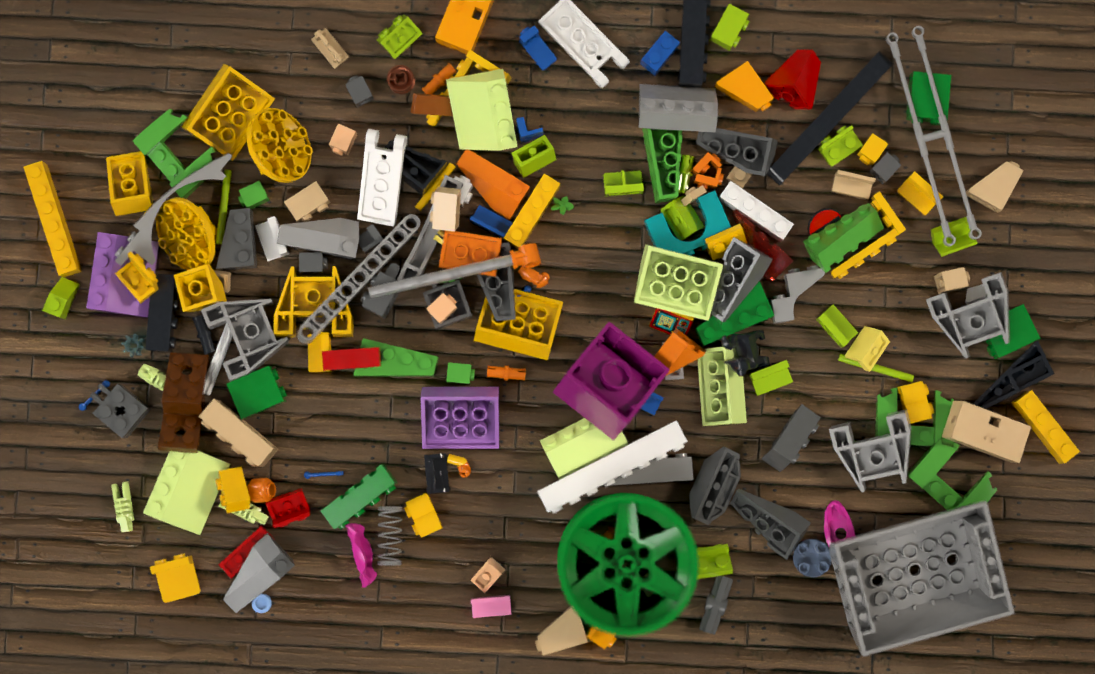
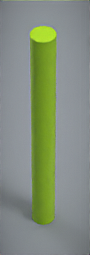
M224 170L226 177L223 179L216 236L217 245H222L225 233L231 170Z
M843 354L839 355L838 361L861 367L858 361L848 359ZM875 364L871 370L908 382H913L914 379L912 374Z

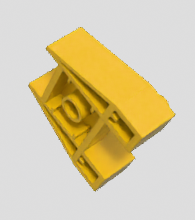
M291 266L274 313V335L277 338L296 337V317H310L340 286L342 282L336 266L332 267V277H297V270L294 266ZM342 289L343 295L346 296L344 289ZM335 302L328 303L331 309H338V305ZM349 304L332 320V335L334 337H353V315Z

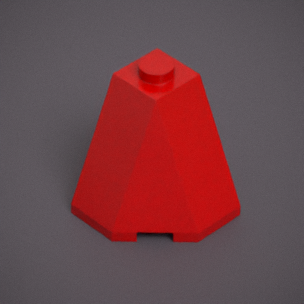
M797 50L765 81L764 85L773 98L777 100L782 98L790 102L789 106L794 109L811 110L814 103L821 61L814 50Z

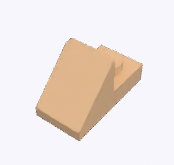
M490 557L470 581L486 593L506 569Z

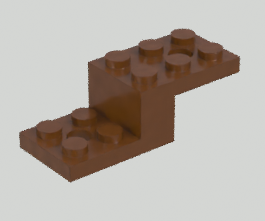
M170 352L162 395L164 414L158 451L198 453L202 429V419L199 416L205 410L206 405L204 388L209 355ZM185 369L192 370L188 375L182 373ZM179 430L186 432L183 436L175 435Z

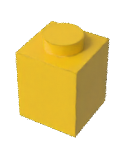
M872 133L857 153L860 157L859 160L866 165H873L888 143Z

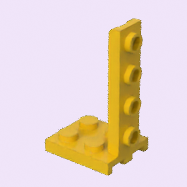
M469 50L465 61L462 59L456 68L458 70L455 77L451 76L450 79L467 76L473 66L481 72L498 70L500 68ZM504 71L505 80L508 84L512 77ZM448 88L445 93L441 92L440 95L449 96ZM427 115L426 118L428 120L426 123L436 126L442 116Z
M880 191L871 198L872 202L870 204L877 212L880 211L883 216L882 222L887 228L891 227L892 230L832 270L831 275L833 278L838 276L841 279L849 273L847 269L852 266L856 269L865 263L863 260L865 257L870 255L872 258L881 252L879 249L884 244L887 247L897 241L895 237L906 230Z

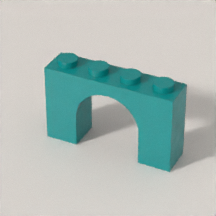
M716 191L698 197L696 200L705 221V230L700 238L691 242L677 239L671 233L663 213H660L644 221L653 245L687 255H694V250L702 248V251L708 249L705 242L706 238L731 228Z

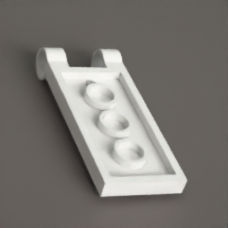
M560 0L538 21L555 41L591 76L600 88H604L609 83V80L599 68L610 58L621 69H624L630 63L628 58L571 0ZM601 56L602 59L597 60L596 57Z
M368 129L365 140L357 219L394 227L397 219L407 136L396 134L394 149L390 150L377 147L379 131ZM382 154L386 155L387 158L384 159V158L382 157Z

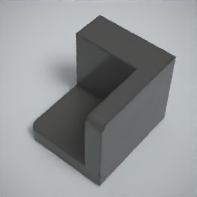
M373 224L367 227V231L359 235L358 243L365 254L374 250L383 241V238Z

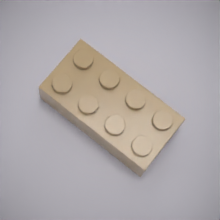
M213 399L199 416L202 419L201 423L206 428L217 431L216 436L223 442H230L232 444L231 449L239 455L244 454L247 457L246 461L253 467H264L279 450L221 400Z

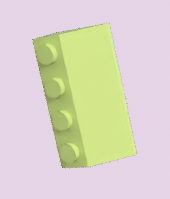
M724 347L705 349V355L697 359L702 426L747 423L743 376H738L730 365L724 364V361L738 357L735 347L732 350H727Z
M586 418L540 440L559 480L629 445L622 431L613 441Z

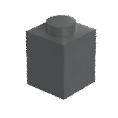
M354 76L345 84L357 108L374 100L362 76Z
M887 152L869 172L879 182L884 184L901 166L900 160L894 154Z
M322 252L299 253V272L301 274H324V269L328 268V258L324 257Z

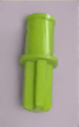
M682 155L679 171V193L685 194L688 190L690 177L693 176L691 173L693 156L690 158V155Z

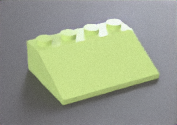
M503 69L446 79L460 149L500 151L518 147Z
M645 244L634 303L709 321L723 264Z
M199 450L198 453L170 451L143 513L201 535L220 491L216 487L219 471L229 469L231 464Z

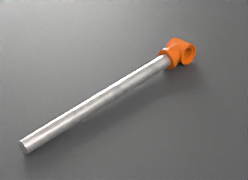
M530 243L520 246L518 251L510 250V255L369 287L368 290L370 298L373 299L513 266V269H518V266L532 268L540 265L541 259L537 244Z

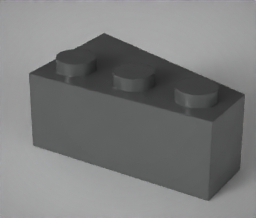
M250 208L230 210L216 269L228 271L258 268L253 211Z

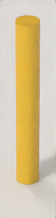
M449 162L416 204L415 208L420 212L431 199L432 192L440 187L444 176H449L454 170L455 166L451 162Z

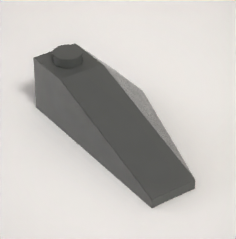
M733 237L723 256L724 265L711 314L725 323L764 276L773 259L758 249Z
M502 243L499 257L510 255L509 251L512 250L510 243ZM513 266L497 269L496 277L477 274L496 321L516 320Z

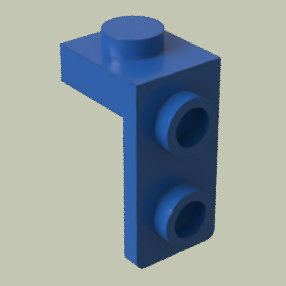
M535 26L531 28L526 27L521 31L519 42L542 71L557 61L555 55L539 36V31Z

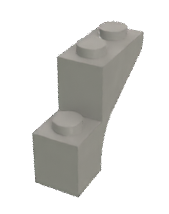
M818 265L807 267V271L800 272V269L788 270L789 274L784 276L788 297L785 298V294L773 296L774 300L769 302L775 315L772 317L773 324L794 320L793 308L798 296L825 274Z

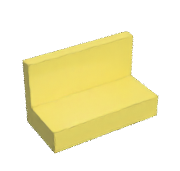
M864 326L845 354V357L858 361L865 371L870 372L890 341L882 330Z

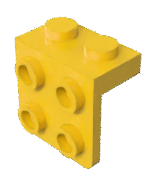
M130 251L127 253L130 262L117 271L115 275L141 304L159 290L157 286L158 280L150 267L146 269L143 259L137 253L134 255Z
M185 553L173 556V561L167 562L166 559L155 561V566L150 567L151 573L156 574L163 602L175 601L201 592L192 556L186 557Z

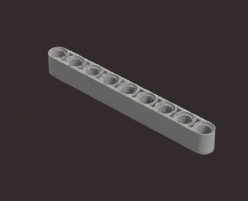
M414 214L407 215L301 325L297 334L300 342L303 344L311 343L370 282L373 276L409 241L420 226L418 216ZM406 222L414 223L415 228L407 227ZM394 235H399V236H401V237H402V241H401V242L395 241L394 238H393V236H394ZM386 248L390 254L383 255L380 249ZM370 261L375 262L377 268L372 269L367 263ZM361 275L364 281L357 282L354 276ZM347 288L351 291V295L345 296L341 290ZM335 302L338 305V309H331L328 303ZM322 316L325 322L320 324L315 320V317ZM305 329L310 330L312 336L305 337L302 331Z

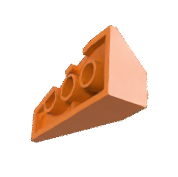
M466 149L456 164L463 174L471 180L470 182L491 209L509 221L530 191V186L470 150Z

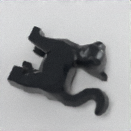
M764 330L750 331L746 334L735 333L729 340L726 335L722 336V346L727 350H732L735 347L738 356L724 361V364L730 365L738 376H744L748 369L770 366L769 357L758 355L759 346L756 344L758 338L760 340L765 339Z

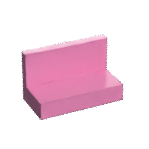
M510 595L471 598L473 618L512 614Z

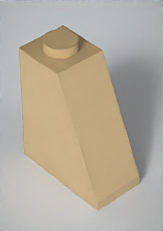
M1006 161L968 189L966 195L998 213L1002 211L1024 170L1020 169L1017 163Z
M570 606L537 635L538 640L535 641L538 652L542 651L543 655L587 643L588 641L580 616Z

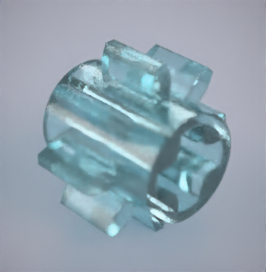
M134 334L133 338L126 335L127 340L121 342L125 346L122 352H130L129 356L132 358L134 353L142 356L140 351L146 348L142 344L145 339L140 338L138 340V334ZM130 344H137V348H131Z

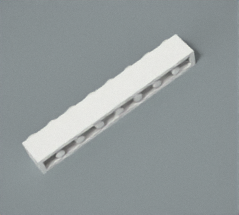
M674 421L537 492L547 512L552 511L554 514L563 509L562 505L568 502L572 505L580 501L579 496L585 493L587 496H590L598 491L597 487L603 484L607 487L615 483V478L619 476L625 478L633 474L632 469L639 467L641 470L650 465V460L656 458L658 461L668 456L666 452L672 449L676 452L684 448L683 443L687 442L678 422Z

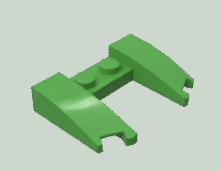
M169 109L144 129L133 142L144 155H148L171 182L169 185L173 187L183 178L213 161L211 154L215 153L216 150L214 147H210L185 168L164 142L189 117L182 114L181 118L172 115L173 110ZM205 180L189 183L175 192L180 198H188Z
M897 388L890 389L892 394L881 397L880 394L877 395L875 437L890 434L886 416L888 413L897 411ZM934 391L933 427L911 426L910 445L932 446L940 438L942 439V444L953 447L954 442L942 438L954 399L951 398L948 401L940 396V391Z
M939 438L908 471V476L946 510L979 501H986L988 503L997 491L996 487L992 488L989 478L992 475L989 471L963 497L937 475L938 471L960 446L955 442L953 447L942 444V439Z

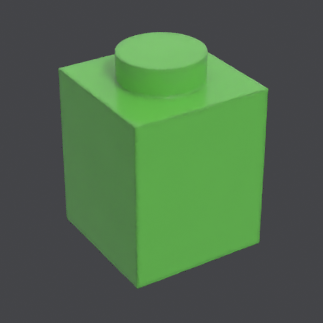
M260 181L239 190L241 196H238L242 207L246 206L253 209L270 201Z
M448 362L447 383L470 385V381H474L475 369H472L471 364Z

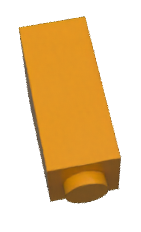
M748 61L715 84L719 91L755 112L760 109L763 112L772 106L773 96Z

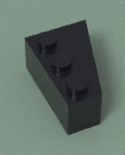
M389 141L384 148L393 150L394 142ZM406 146L401 180L423 196L446 168L447 161L431 157L426 153L417 152ZM382 154V157L386 159L387 156Z

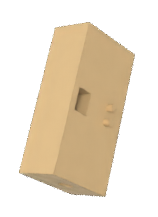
M953 401L942 438L1007 462L1020 463L1031 426L965 401Z

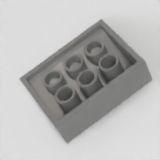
M640 84L639 128L716 132L718 101L715 88Z

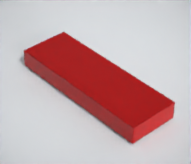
M380 347L322 351L323 371L380 367Z
M263 525L218 564L230 579L238 574L253 545L267 533L272 537Z

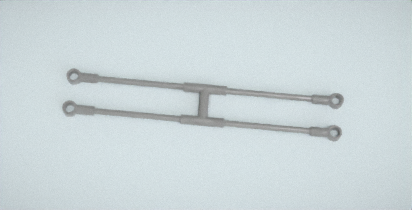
M916 26L911 33L916 38L919 51H921L939 114L938 119L941 130L923 135L900 60L901 55L897 44L898 35L894 32L889 33L886 37V42L890 45L893 58H895L913 120V129L931 183L942 222L940 224L944 235L943 244L950 247L955 244L956 239L951 235L948 221L945 219L925 142L944 137L967 212L966 218L970 228L969 237L972 240H976L981 237L982 232L977 228L974 214H972L954 152L955 147L946 115L943 114L926 54L923 38L924 29L921 26ZM915 30H920L921 35H917ZM890 36H893L895 38L894 42H891L889 40ZM973 230L978 232L977 237L972 235ZM947 237L952 239L951 244L946 242Z

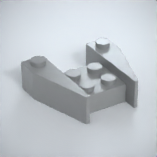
M1002 272L981 279L988 298L953 310L947 292L926 299L933 319L965 358L970 357L967 346L1002 334L1005 344L1010 343L1009 290Z
M271 299L218 302L201 309L210 330L226 323L230 328L241 355L223 363L231 382L256 371L289 343L287 337L277 341L264 310V308L274 304Z
M907 409L887 414L886 418L890 434L855 441L850 422L830 427L829 432L833 448L861 492L866 490L865 481L895 474H901L903 484L906 483L911 440V424Z

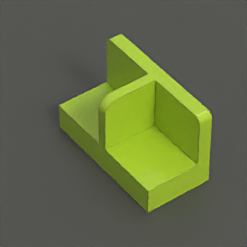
M621 170V172L605 173L603 175L605 197L643 194L644 192L641 171L625 172Z

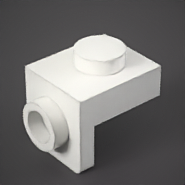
M460 175V177L455 176L454 179L463 183L460 206L463 207L465 203H469L473 195L470 193L473 185L470 183V179Z

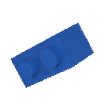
M664 31L641 59L640 65L655 76L678 49L680 42L667 31Z

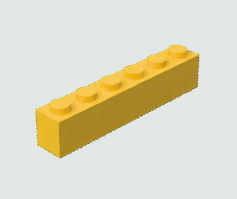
M43 161L24 166L23 168L58 275L65 278L82 272L48 165Z

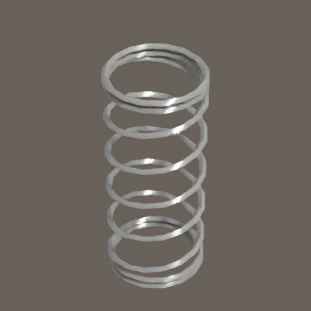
M379 506L378 510L386 511L378 513L379 516L395 518L400 520L377 524L380 527L393 528L399 530L393 532L380 533L378 534V536L383 538L396 539L400 541L377 545L380 548H387L399 551L394 553L378 555V558L396 561H377V565H401L402 561L400 559L383 556L401 553L402 550L393 547H386L383 545L402 542V539L383 535L401 532L402 529L382 524L396 523L402 521V518L383 514L402 511L403 507Z

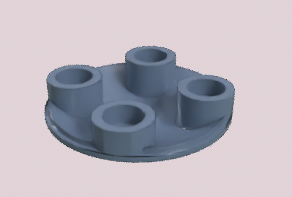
M807 539L799 543L793 553V562L796 569L802 575L813 578L826 573L831 565L827 544L817 539Z

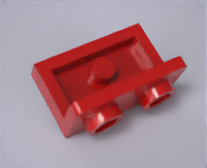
M302 488L265 502L274 528L285 527L296 520L302 521L310 516V506Z

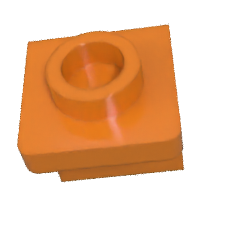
M717 168L715 178L696 174L693 184H697L698 188L703 185L706 190L708 188L716 189L717 185L722 184L724 174H721L722 168Z

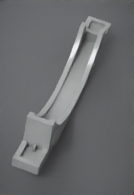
M227 153L209 162L183 178L157 199L135 222L134 227L139 231L137 233L133 231L127 238L129 243L125 248L121 246L114 254L116 256L115 261L122 266L128 258L127 253L135 251L153 265L156 260L152 249V227L161 205L172 193L184 185L205 179L223 180L226 175L221 172V169L231 159L232 155Z

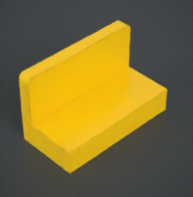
M913 172L897 190L902 197L923 215H927L936 204L931 185L916 172ZM938 192L939 197H940V200H941L944 196H942V195Z
M321 332L308 344L309 372H332V370L323 371L322 351H331V333Z

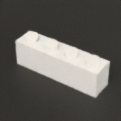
M732 181L729 182L719 197L720 202L780 243L794 225Z

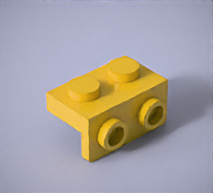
M740 224L705 239L708 248L707 252L712 260L724 256L733 237L748 244Z

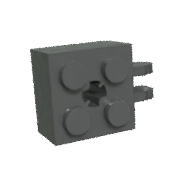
M397 263L390 264L385 274L379 272L378 275L375 274L370 284L373 287L397 281L401 268ZM366 291L361 299V302H363L362 306L366 310L386 319L400 292L371 299L369 292Z
M459 280L451 283L445 282L440 287L433 284V289L423 292L428 307L443 293L446 296L450 294L457 301L455 304L457 310L441 325L431 315L436 330L472 318Z
M100 383L98 385L99 389L108 396L103 400L96 393L90 395L91 398L100 404L93 414L121 438L127 439L150 412L151 408L121 384H117L111 391ZM120 408H125V410H123L125 411L124 415L119 414Z

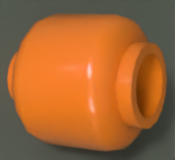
M253 478L247 485L249 497L253 503L268 502L276 494V486L269 478Z

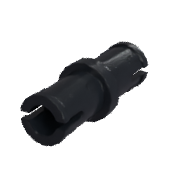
M200 315L192 318L198 333L196 336L197 339H200L204 355L215 352L216 349L211 338L212 332L211 330L209 331L204 316Z

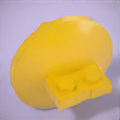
M276 108L264 109L252 117L247 127L246 140L249 153L259 168L260 174L282 183H290L303 177L309 169L311 154L313 153L307 136V130L292 115Z
M174 197L166 200L155 217L159 246L165 250L171 263L177 264L185 270L211 264L215 255L217 228L210 221L209 216L201 206L197 207L187 199Z

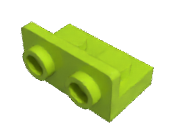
M406 15L396 17L392 22L393 25L388 29L385 28L378 35L377 42L394 59L423 34Z
M846 125L836 131L838 135L833 138L828 136L820 142L822 145L818 150L830 167H833L863 146L854 133L852 125L848 128Z
M728 544L697 548L699 562L697 579L733 574Z

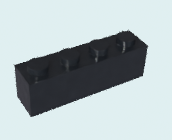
M156 274L159 290L150 296L145 350L170 353L172 348L175 349L176 337L173 336L174 329H177L178 319L175 318L176 310L179 309L178 290L174 275Z

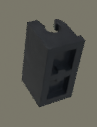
M446 453L424 455L427 494L450 492Z

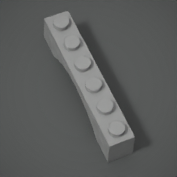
M445 175L440 187L461 189L463 183ZM433 205L421 233L399 274L398 281L420 276L425 272L438 243L433 238L435 235L441 237L437 234L439 230L432 229V222H430V213L433 211Z

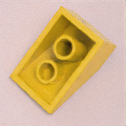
M139 151L106 157L110 203L115 216L147 211L153 205V198L145 155Z

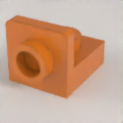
M708 152L691 172L694 175L699 173L703 175L711 167L708 163L717 169L722 166L721 160L714 153L710 154Z

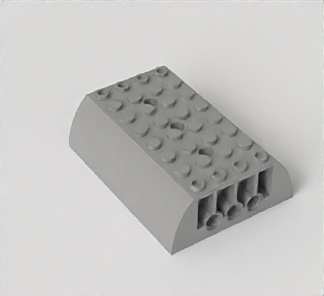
M986 501L964 505L830 544V557L848 626L862 656L1014 614ZM951 554H955V562L952 564H948L947 557ZM912 565L919 566V571L916 574H910L909 572ZM876 575L882 577V581L878 585L872 583V579Z

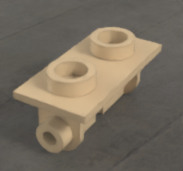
M326 28L315 32V37L311 39L334 69L349 58Z

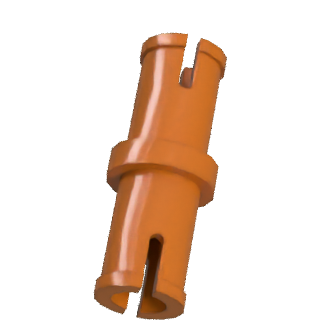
M448 63L438 74H434V78L421 89L425 94H434L441 86L444 87L446 79H449L457 71Z
M505 365V367L487 366V378H504L505 381H508V379L525 381V368H509L508 365Z

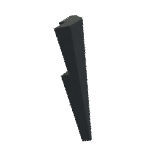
M1038 341L1034 342L973 405L987 409L1019 393L1021 390L1054 375Z

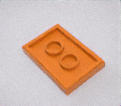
M445 230L439 268L450 269L497 258L500 256L502 238ZM497 270L479 273V275L496 277Z

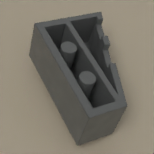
M801 404L785 424L778 438L773 441L772 447L764 454L762 460L779 472L790 463L794 464L800 456L799 450L801 448L804 449L809 443L810 439H808L810 433L814 434L818 429L819 424L817 422L821 417Z

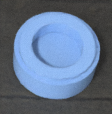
M261 593L252 600V607L258 613H265L272 606L270 596Z

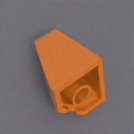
M675 328L654 357L670 369L666 374L667 376L703 357L706 350Z

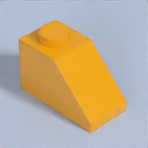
M593 626L586 632V637L603 649L607 646L610 648L617 639L614 637L615 635L603 632Z

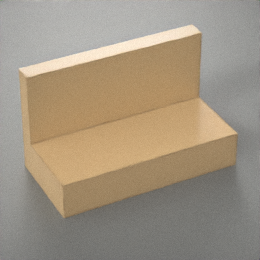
M838 170L834 175L831 192L869 200L872 184L875 183L876 178Z

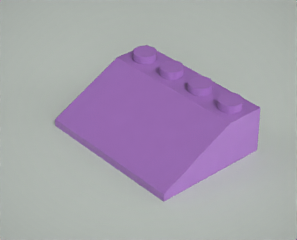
M98 232L87 309L148 318L150 297L140 304L115 275L117 271L130 262L128 257L121 266L115 261L116 256L114 255L121 246L125 248L129 243L128 237ZM152 241L156 262L151 265L143 259V264L146 266V269L150 267L155 273L159 244L156 241Z
M422 387V449H499V387Z

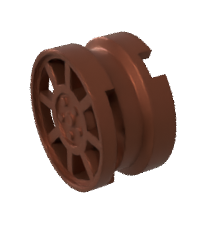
M397 65L388 72L387 82L393 92L406 94L413 89L415 78L407 66Z

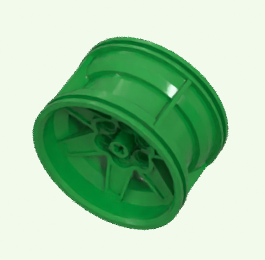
M613 493L599 497L583 506L565 527L557 552V568L560 583L571 607L588 624L613 635L639 636L666 626L684 610L697 584L699 570L698 553L689 529L670 508L650 497L640 494ZM618 513L613 540L588 531L590 527L602 518ZM637 513L654 519L665 531L640 540ZM630 538L632 541L631 546L623 548L621 546L622 539ZM578 547L599 562V566L580 581L576 573ZM645 547L648 549L649 554L646 558L638 556L640 548ZM613 548L615 551L614 556L606 558L604 556L605 549ZM673 548H675L677 560L674 579L654 564L655 561ZM624 559L632 560L629 568L626 566L622 567ZM611 567L615 570L613 577L607 578L604 576L606 568ZM642 567H646L649 570V574L645 578H641L638 575V571ZM625 577H629L632 580V584L628 588H624L621 585V581ZM614 587L618 612H613L599 606L589 597ZM641 587L663 596L653 606L637 612Z

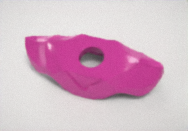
M837 500L829 503L825 510L824 533L828 547L833 542L843 540L836 536L838 528L846 530L847 535L844 539L855 536L850 516L843 505Z
M356 523L346 524L356 566L360 572L359 578L362 582V588H365L377 577V573L372 567V548L369 541L364 537V526Z

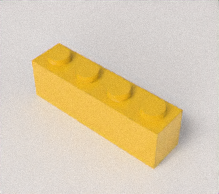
M543 174L504 237L505 242L510 243L516 249L525 244L559 190V182Z
M1032 390L1024 392L1012 402L1016 410L1027 424L1031 426V429L1059 464L1066 463L1080 452Z

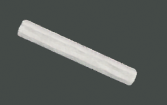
M227 323L207 372L204 388L205 395H210L233 337Z

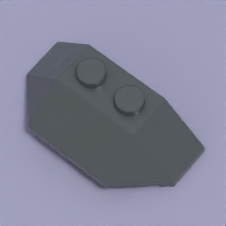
M722 447L704 460L689 494L692 518L709 525L711 521L717 519L726 511L741 477L740 454Z

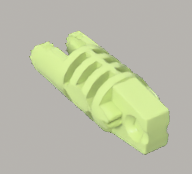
M143 364L138 371V376L150 385L163 391L166 374L157 368Z
M123 482L122 484L123 498L120 496L118 485L112 484L111 488L117 523H120L123 533L133 531L132 521H134L129 482Z
M251 503L250 509L231 512L253 524L256 521L265 525L269 518L261 512V508Z

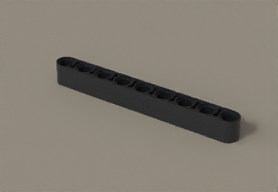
M879 51L772 165L767 175L780 186L893 65V62Z

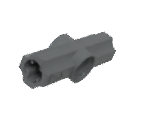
M722 575L716 576L712 591L709 593L704 606L705 612L699 630L716 634L721 615L723 616L727 607V597L733 579Z

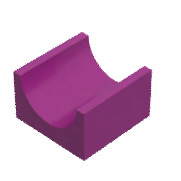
M608 322L565 374L553 393L614 441L670 369L611 322Z

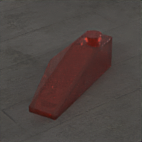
M736 209L732 216L736 224L742 226L748 245L773 259L763 277L766 280H775L793 260L779 246L769 244L767 236L763 232H756L753 223Z

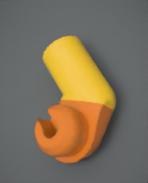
M449 454L447 463L456 465L461 477H468L471 473V467L467 459Z

